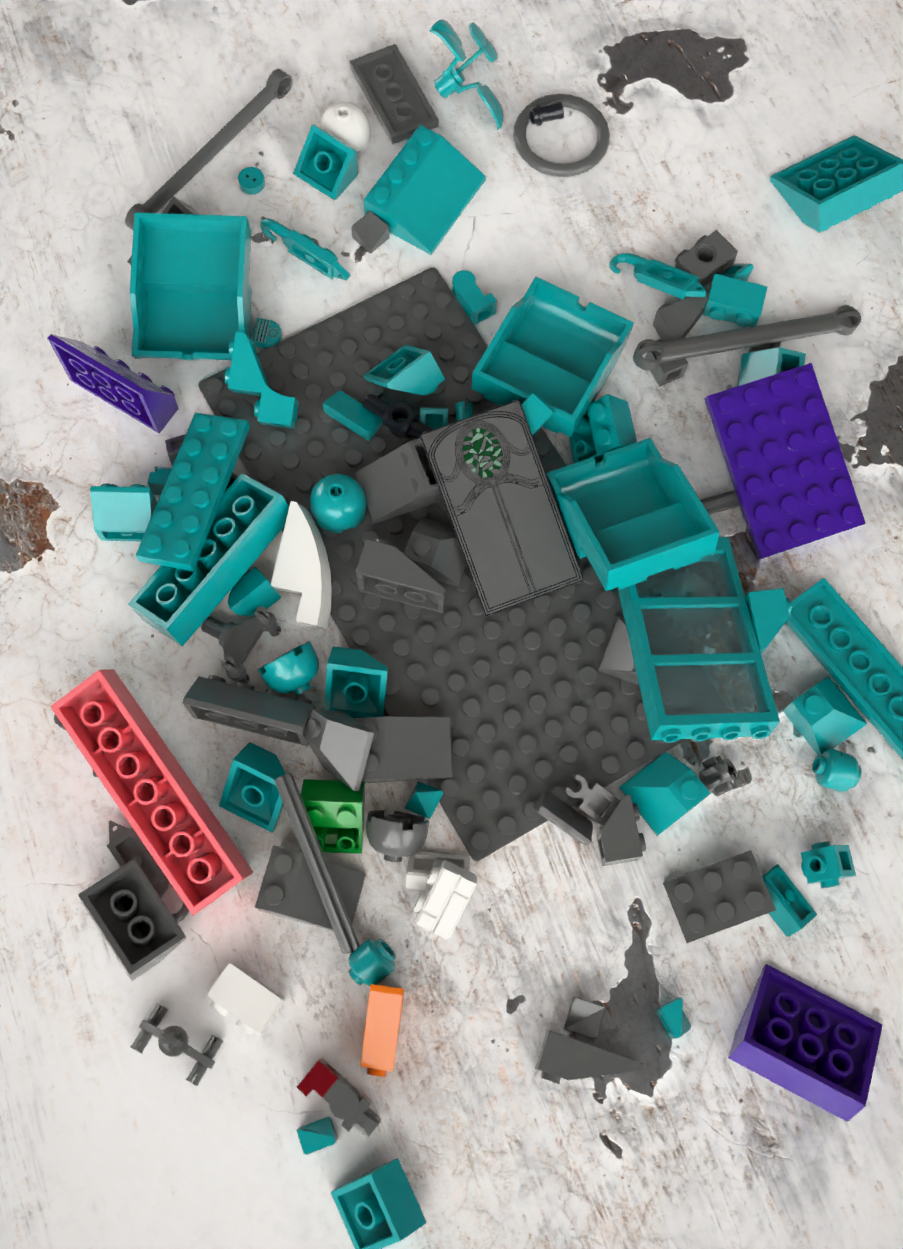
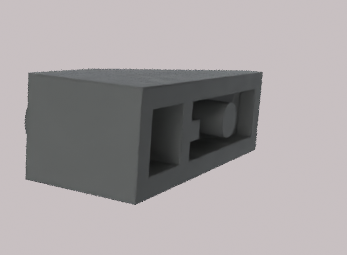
M547 1030L535 1069L542 1071L541 1078L559 1084L561 1078L576 1080L642 1070L643 1063Z

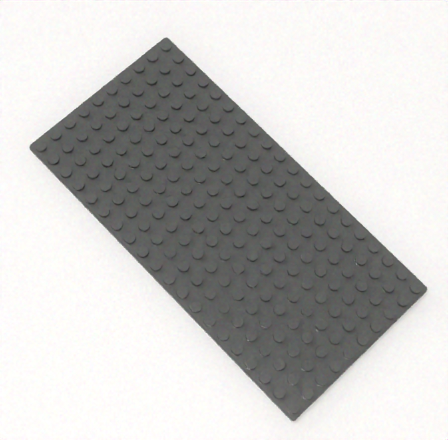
M434 267L257 353L271 389L281 395L295 397L299 401L296 429L268 426L257 421L258 417L254 415L256 400H260L261 396L234 393L228 389V384H225L226 369L200 381L198 384L202 395L215 416L248 421L250 429L239 458L249 476L281 494L289 506L290 502L294 501L305 507L313 520L314 517L311 514L309 500L313 487L320 479L328 475L340 473L351 476L358 481L355 472L407 442L416 440L412 436L408 438L396 437L391 434L387 426L382 425L371 440L367 441L324 413L323 403L341 390L361 404H363L366 396L374 394L389 404L393 402L407 403L412 408V412L419 416V421L420 407H447L448 424L456 422L455 404L465 401V407H467V402L473 403V416L499 407V405L483 398L484 395L471 389L472 372L488 346L439 271ZM409 345L430 351L445 380L438 385L437 390L433 393L419 395L366 381L363 375L402 346ZM400 417L394 421L404 422L407 419ZM541 427L533 436L545 472L567 466ZM443 501L375 524L367 507L365 517L357 527L353 529L351 527L343 530L341 533L326 531L315 522L321 534L330 566L332 585L330 615L350 649L363 650L388 668L385 710L388 715L392 717L451 718L453 778L427 779L426 781L429 786L444 792L439 803L474 861L484 859L549 821L532 807L544 790H548L572 807L580 801V798H572L566 795L562 789L564 786L572 791L578 788L577 780L571 777L573 774L584 777L588 788L592 782H596L605 788L687 740L679 739L669 743L663 740H651L639 685L598 671L617 618H624L618 588L605 591L587 556L580 559L574 547L573 550L584 577V581H581V583H575L493 613L492 616H485L466 565L459 587L435 580L445 588V609L442 614L359 592L356 569L366 539L372 541L375 539L386 540L404 554L411 534L422 517L452 526ZM644 582L635 584L638 598H650V591ZM641 609L646 627L673 636L660 627L653 617L651 609ZM673 636L670 655L691 654L682 639ZM699 665L666 666L659 684L665 715L728 713L727 707Z

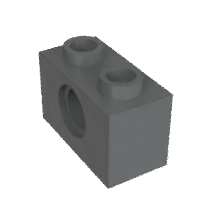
M716 230L709 236H702L690 250H683L675 259V268L698 276V282L703 287H706L712 282L714 274L720 275L733 266L738 250Z

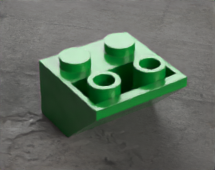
M304 779L300 795L322 851L362 854L365 782H361L359 791H353L341 781Z

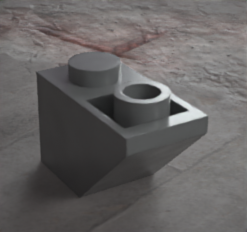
M626 795L621 799L597 834L602 866L638 861L643 857L642 852L646 851L643 833H638L636 821L640 820L637 803H632L630 795Z

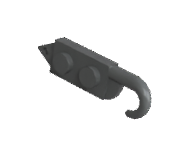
M110 820L109 844L106 845L120 867L135 859L160 898H162L169 888V880L134 829H129ZM117 826V830L113 831V827ZM184 902L181 910L178 913L172 914L177 923L188 915L189 910Z

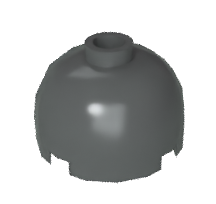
M385 810L368 812L366 835L371 847L375 851L384 854V860L401 862L402 857L412 856L424 845L429 827V820L425 821V817L401 811H394V814L384 816Z

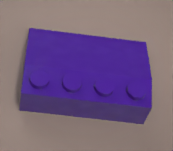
M50 334L47 338L70 381L160 434L179 409L175 400V394L169 388L163 385L159 387L147 375L131 371L126 363L119 359L114 361L101 348L97 346L92 348L84 342Z
M765 964L736 1030L728 1058L848 1122L866 1106L883 1025Z

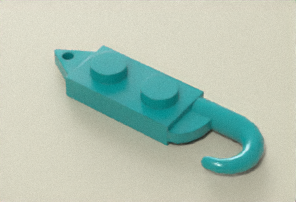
M264 218L260 221V228L272 241L277 240V237L271 232L273 231L281 237L289 253L328 278L333 279L335 277L348 280L351 276L338 263V258L331 250L318 246L309 236L301 235L295 230L291 231L271 218Z
M621 253L614 256L609 262L610 269L616 274L620 273V269L616 267L619 263H628L635 266L634 277L637 279V282L682 300L685 297H706V290L698 282V276L660 261L648 260L631 253Z

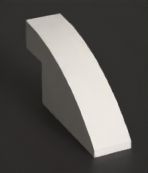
M291 501L270 586L280 591L302 595L296 622L327 630L332 597L331 573L327 552L321 534L308 510L299 503Z

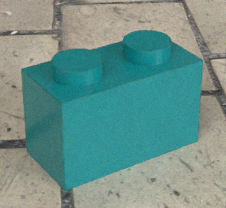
M714 274L703 315L717 321L724 320L736 323L741 327L756 326L762 313L767 286Z

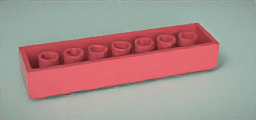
M114 669L98 670L50 706L192 916L254 873Z

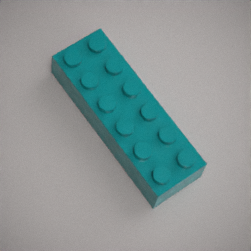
M241 473L223 495L195 570L189 571L160 566L128 605L144 622L183 647L285 527L289 505L281 494Z

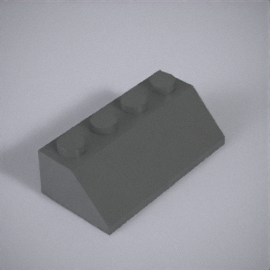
M209 675L208 678L199 676L184 696L182 703L193 718L308 747V742L305 739L306 724L310 720L312 709H316V707L312 705V701L306 698L295 697L292 700L284 698L282 693L267 689L265 693L256 691L254 686L243 682H238L237 685L228 684L224 678L215 675Z

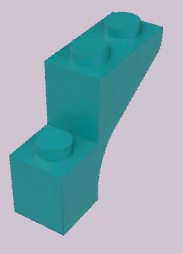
M235 331V338L231 339L229 343V356H232L231 367H227L225 372V384H228V389L234 393L261 396L260 400H256L254 415L258 417L257 421L262 425L296 429L299 401L295 397L284 396L271 389L252 340L245 333Z

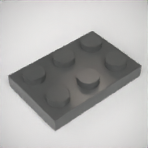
M751 850L663 883L686 943L776 911Z

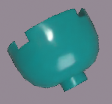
M340 473L328 475L316 483L310 495L311 514L317 525L326 531L341 533L343 530L351 527L353 529L365 517L367 510L365 492L359 482L351 476Z
M308 641L275 658L273 662L265 664L257 670L270 689L282 694L293 691L297 696L311 688L309 682L317 675L319 660L311 642Z

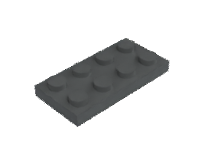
M396 44L350 61V69L392 145L410 138L419 125L430 130L439 127V119Z

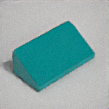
M341 390L323 403L325 414L367 441H370L383 425L382 418L366 410L363 404Z
M778 864L762 875L776 911L770 912L769 915L787 937L801 930L817 916V913Z

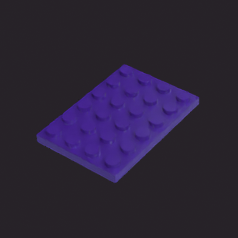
M812 363L704 398L758 560L866 524Z

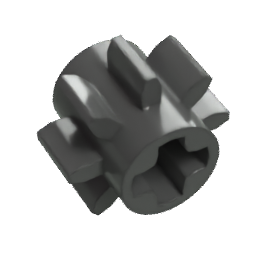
M721 756L702 762L705 769L699 772V778L709 792L714 790L716 795L735 788L732 781L737 780L738 774L734 764L729 759L722 760Z

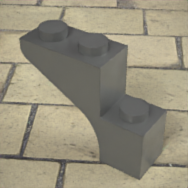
M707 293L706 297H685L683 300L673 304L666 303L657 310L653 326L661 338L656 341L660 343L686 338L704 312V306L708 301ZM651 351L646 353L645 359L656 360L657 357ZM681 359L660 363L656 369L650 371L659 387L683 377L688 361Z

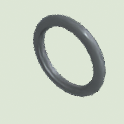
M552 94L534 100L523 109L515 122L513 138L520 156L530 167L550 176L570 177L589 171L601 161L609 146L610 132L604 116L592 103L570 94ZM561 102L563 107L575 109L585 114L593 122L597 131V142L591 154L583 160L569 164L552 163L537 156L530 149L526 139V128L530 121L529 110L534 108L535 104L544 106Z

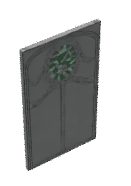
M513 400L508 404L428 432H423L419 435L485 616H492L493 613L584 581L520 400Z

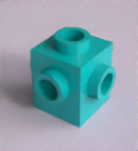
M830 841L812 844V850L801 853V868L808 884L820 883L821 888L839 886L840 879L856 876L849 845L831 846Z

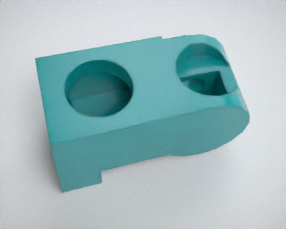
M461 270L455 273L452 278V293L472 323L476 325L496 314L497 300L492 293L484 296L475 283L476 278L474 274L467 270Z

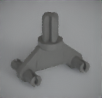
M258 607L256 609L258 612H254L255 617L237 624L233 622L225 624L211 616L202 623L201 630L204 633L219 639V644L224 650L225 662L222 661V666L226 669L227 676L233 681L248 683L246 680H250L243 663L262 633L266 631L275 637L279 635L278 632H281L280 626L277 625V618L273 613L267 612L265 607Z
M156 1003L147 1021L143 1020L139 1028L142 1030L130 1048L142 1054L151 1036L157 1037L158 1046L166 1056L177 1057L184 1053L197 1061L186 1080L198 1087L207 1068L212 1069L215 1061L212 1059L224 1041L211 1035L203 1052L200 1053L188 1045L189 1037L182 1027L174 1025L164 1030L157 1028L168 1009Z

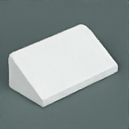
M418 851L408 858L405 887L407 889L428 891L431 885L426 882L434 866L440 868L443 860H447L469 871L471 856Z

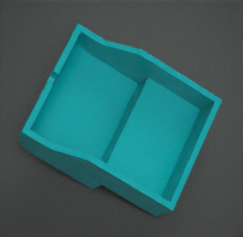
M134 213L130 277V303L133 322L132 357L134 359L232 360V356H229V343L231 339L235 338V331L243 332L250 338L252 290L249 285L251 228L247 216Z
M535 277L524 297L509 310L472 372L471 389L484 395L483 398L499 406L508 404L513 400H520L522 405L535 392L555 411L542 427L557 434L560 432L572 437L590 403L596 400L628 341L634 322L591 302L588 303L587 307H584L579 303L580 297Z
M651 438L603 453V459L600 463L595 464V460L592 457L546 473L571 544L580 559L587 556L605 591L617 587L619 590L647 580V577L670 568H673V570L701 561V557L715 553L720 531L679 465L662 458Z

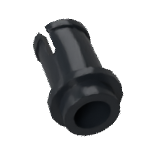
M557 102L544 106L535 104L534 108L529 110L531 123L541 126L543 122L563 119L564 109L562 103Z

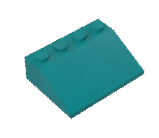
M419 125L364 198V215L372 211L389 227V233L432 255L483 185L486 176L443 136Z
M853 135L771 175L770 181L802 223L820 233L902 192L903 159Z

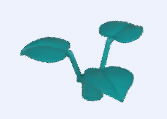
M438 20L432 25L429 32L437 35L455 55V58L448 68L442 72L443 74L434 80L437 91L446 99L455 91L459 95L463 91L476 88L478 94L490 110L496 122L497 130H499L503 122V109L487 85L482 86L480 82L462 86V83L465 81L462 71L483 52L490 62L497 60L494 46L474 22L470 23V34L480 48L459 68H454L458 61L463 62L466 59V54L462 49V42L453 27L446 20Z

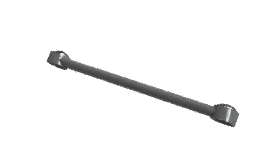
M281 69L274 70L267 79L266 87L143 205L138 203L129 209L125 217L126 226L133 230L134 213H157L275 98L282 99L287 95L292 85V77Z
M843 305L834 313L658 343L652 339H645L637 345L633 354V360L640 369L653 370L660 363L834 332L840 335H850L859 326L861 315L854 307ZM848 317L853 325H846L841 320ZM652 351L657 359L647 360L642 355Z

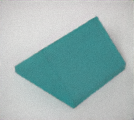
M312 125L293 174L333 200H337L359 175L357 151L318 126Z

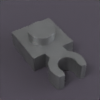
M573 774L571 777L577 780L578 788L572 791L564 786L563 792L572 798H580L576 807L603 826L620 800L596 782H592L588 788L584 777Z

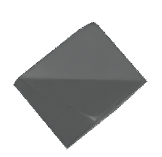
M369 211L351 227L352 238L370 254L389 239V227L372 211Z
M573 997L564 1029L597 1039L606 1007Z

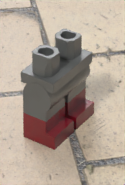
M323 1058L318 1060L296 1087L305 1096H308L312 1090L319 1094L330 1104L333 1115L343 1120L341 1126L348 1132L354 1126L368 1138L381 1122V1118L369 1108L372 1100L366 1094L361 1098L357 1089Z

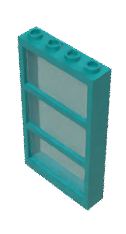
M718 537L715 553L701 557V561L676 570L670 568L648 576L647 580L620 590L618 588L651 740H663L669 743L679 739H693L694 741H704L709 738L734 740L738 737L762 739L771 734L780 722L728 537Z

